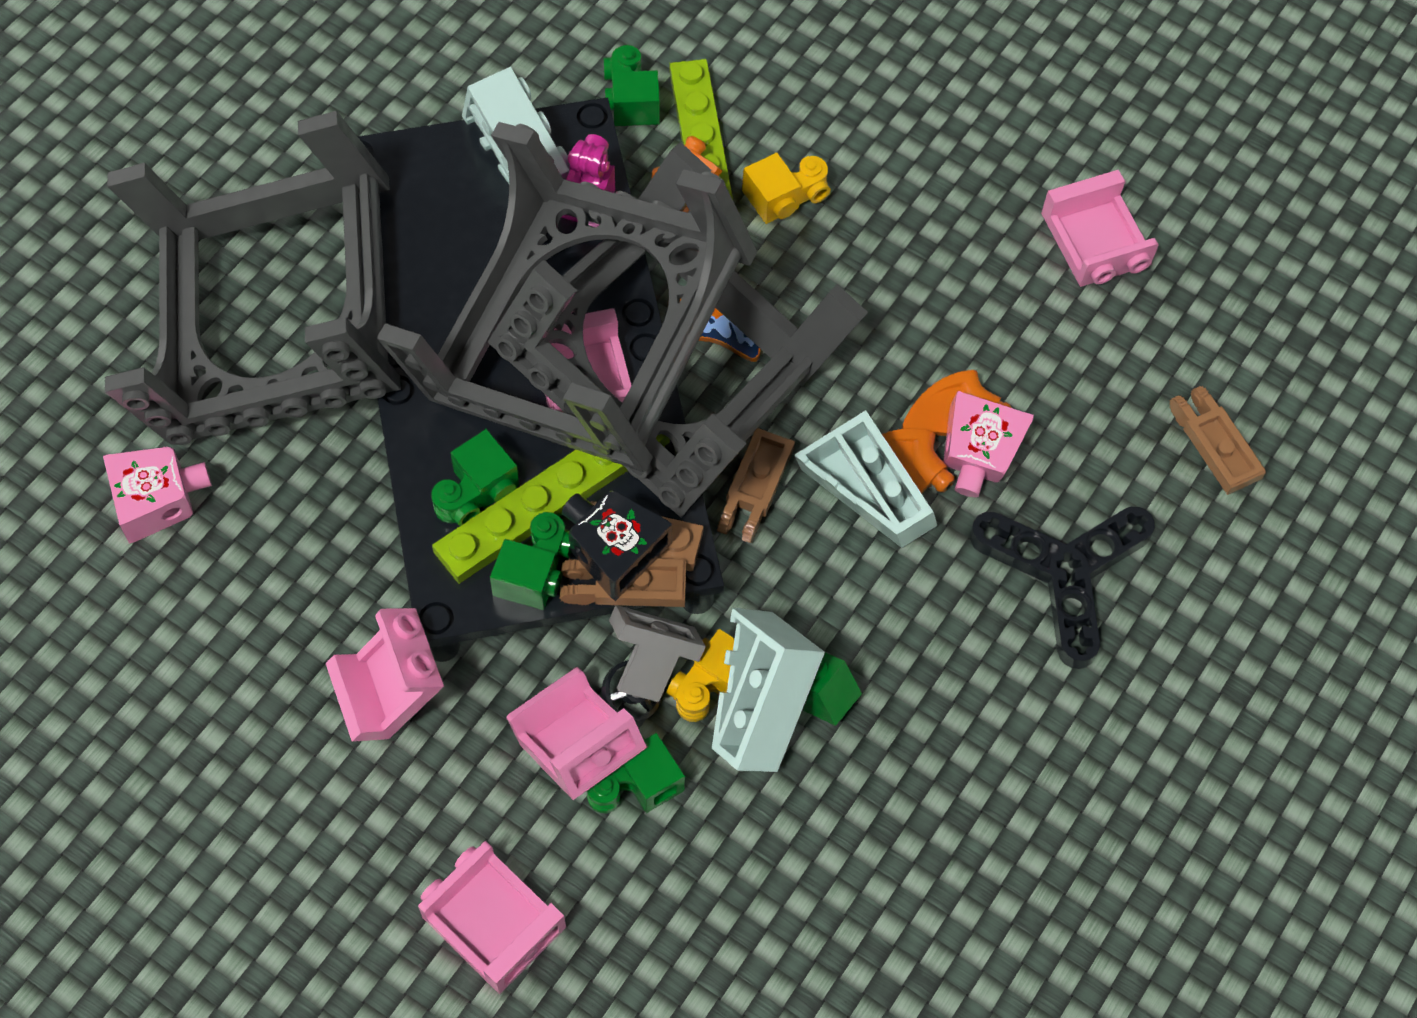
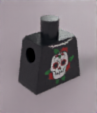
M616 491L607 492L595 505L591 504L579 493H576L566 502L562 509V514L575 524L568 533L570 550L614 601L672 544V523Z

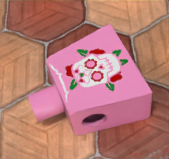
M958 391L951 402L943 460L949 468L960 471L955 491L968 497H979L984 479L999 482L1008 470L1034 415Z
M171 447L103 456L119 525L129 544L190 518L193 510L188 493L212 486L205 462L181 468L177 455Z

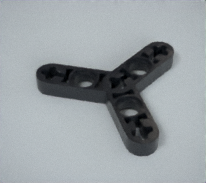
M1131 506L1065 544L999 513L984 512L974 520L969 537L973 547L980 553L1048 583L1058 655L1065 665L1075 669H1082L1092 664L1100 649L1091 579L1144 547L1154 531L1155 522L1152 515L1146 509ZM1128 522L1132 526L1137 524L1142 526L1140 533L1132 530L1124 535L1121 541L1119 535L1125 531ZM989 527L996 529L995 535L992 536L991 540L983 537L984 531ZM1010 534L1014 537L1008 550L1004 548V545ZM1094 540L1106 541L1112 548V554L1106 557L1094 554L1090 549V542ZM1023 542L1033 543L1039 549L1040 556L1035 559H1025L1018 553L1017 546ZM1062 562H1068L1069 567L1075 569L1071 577V586L1065 587L1067 583L1066 571L1060 568ZM1069 598L1080 601L1084 607V613L1076 617L1066 614L1061 606L1062 601ZM1081 628L1079 632L1081 646L1087 647L1083 655L1078 654L1076 648L1070 647L1075 638L1074 629Z

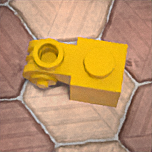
M775 153L744 168L742 191L765 224H768L778 218L785 219L799 209L800 204L808 200L812 203L824 200L831 191L827 184L828 166L820 157L807 156L801 160L799 172H791L779 154Z
M721 629L717 630L711 640L707 638L702 640L706 647L700 661H694V665L687 675L682 671L678 672L668 686L666 693L676 700L678 714L689 722H697L707 716L711 692H715L718 695L720 692H727L731 665L724 664L726 650H733L734 638Z

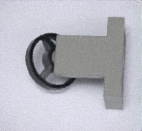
M615 605L609 621L618 639L636 645L629 660L616 664L607 672L602 684V697L617 713L619 710L612 701L622 698L628 704L640 703L647 712L640 717H634L635 722H639L652 716L658 709L662 694L678 658L683 657L699 662L706 646L693 626ZM626 666L617 686L619 692L610 694V682L613 675L618 669Z

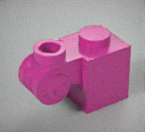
M590 134L586 137L585 141L579 140L568 154L567 160L570 163V171L566 180L579 184L583 181L589 182L601 190L614 193L615 169L608 162L607 150L609 144L603 137ZM563 215L561 217L578 222L576 217L568 215ZM588 221V225H590V226L597 227V226L600 225V224H597V223Z

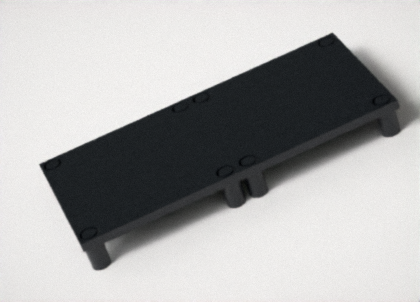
M608 97L535 109L536 112L541 111L545 115L551 128L550 137L556 147L561 146L565 150L567 156L579 140L585 141L588 135L595 134L603 137L609 144L607 150L608 162L615 169L614 193L623 191L631 195ZM465 120L357 136L389 176L390 190L380 193L386 324L420 334L437 355L497 247L504 227L509 200V184L498 169L500 164L492 148L486 151L481 145L479 138L484 137V134L477 124L473 122L468 125ZM560 218L558 229L564 234L572 233L576 229L578 222ZM548 232L546 234L548 240L542 245H547L553 240ZM604 239L575 244L554 254L546 262L563 276ZM645 254L590 304L586 312L591 313L615 309L618 320V337L631 385L662 327ZM489 345L470 382L548 407L545 394L534 387L527 377L508 360L502 358L497 350ZM388 352V362L400 374L401 390L386 393L383 397L377 399L411 608H416L434 660L446 662L453 659L458 654L460 642L612 614L615 605H596L595 602L588 605H573L561 601V587L573 584L596 585L594 578L580 580L562 576L557 595L555 597H548L544 610L493 596L490 576L496 560L460 584L457 583L434 554L432 544L460 527L457 523L441 521L435 514L432 502V490L438 482L449 479L458 484L461 482L454 473L450 452L487 429L517 465L518 487H520L576 449L429 401ZM677 385L658 421L686 424ZM683 436L687 443L689 441V437ZM670 440V443L664 447L672 455H675L674 446ZM627 471L586 498L589 502H598L607 492L616 491L661 517L704 526L694 570H686L685 607L683 608L692 614L705 613L713 605L714 595L724 593V582L703 494L680 517L671 508L664 505L659 497L638 478L632 476ZM483 507L480 508V513L485 510ZM564 515L560 516L564 522L565 529L570 531L575 524ZM532 536L528 537L521 543L533 546L531 538ZM573 553L571 554L570 558L561 557L557 570H562V563L565 562V560L568 561L569 559H578L573 555ZM618 605V606H622V607L629 608V609H632V610H634V609H640V608H645V607H650V606H627V605Z

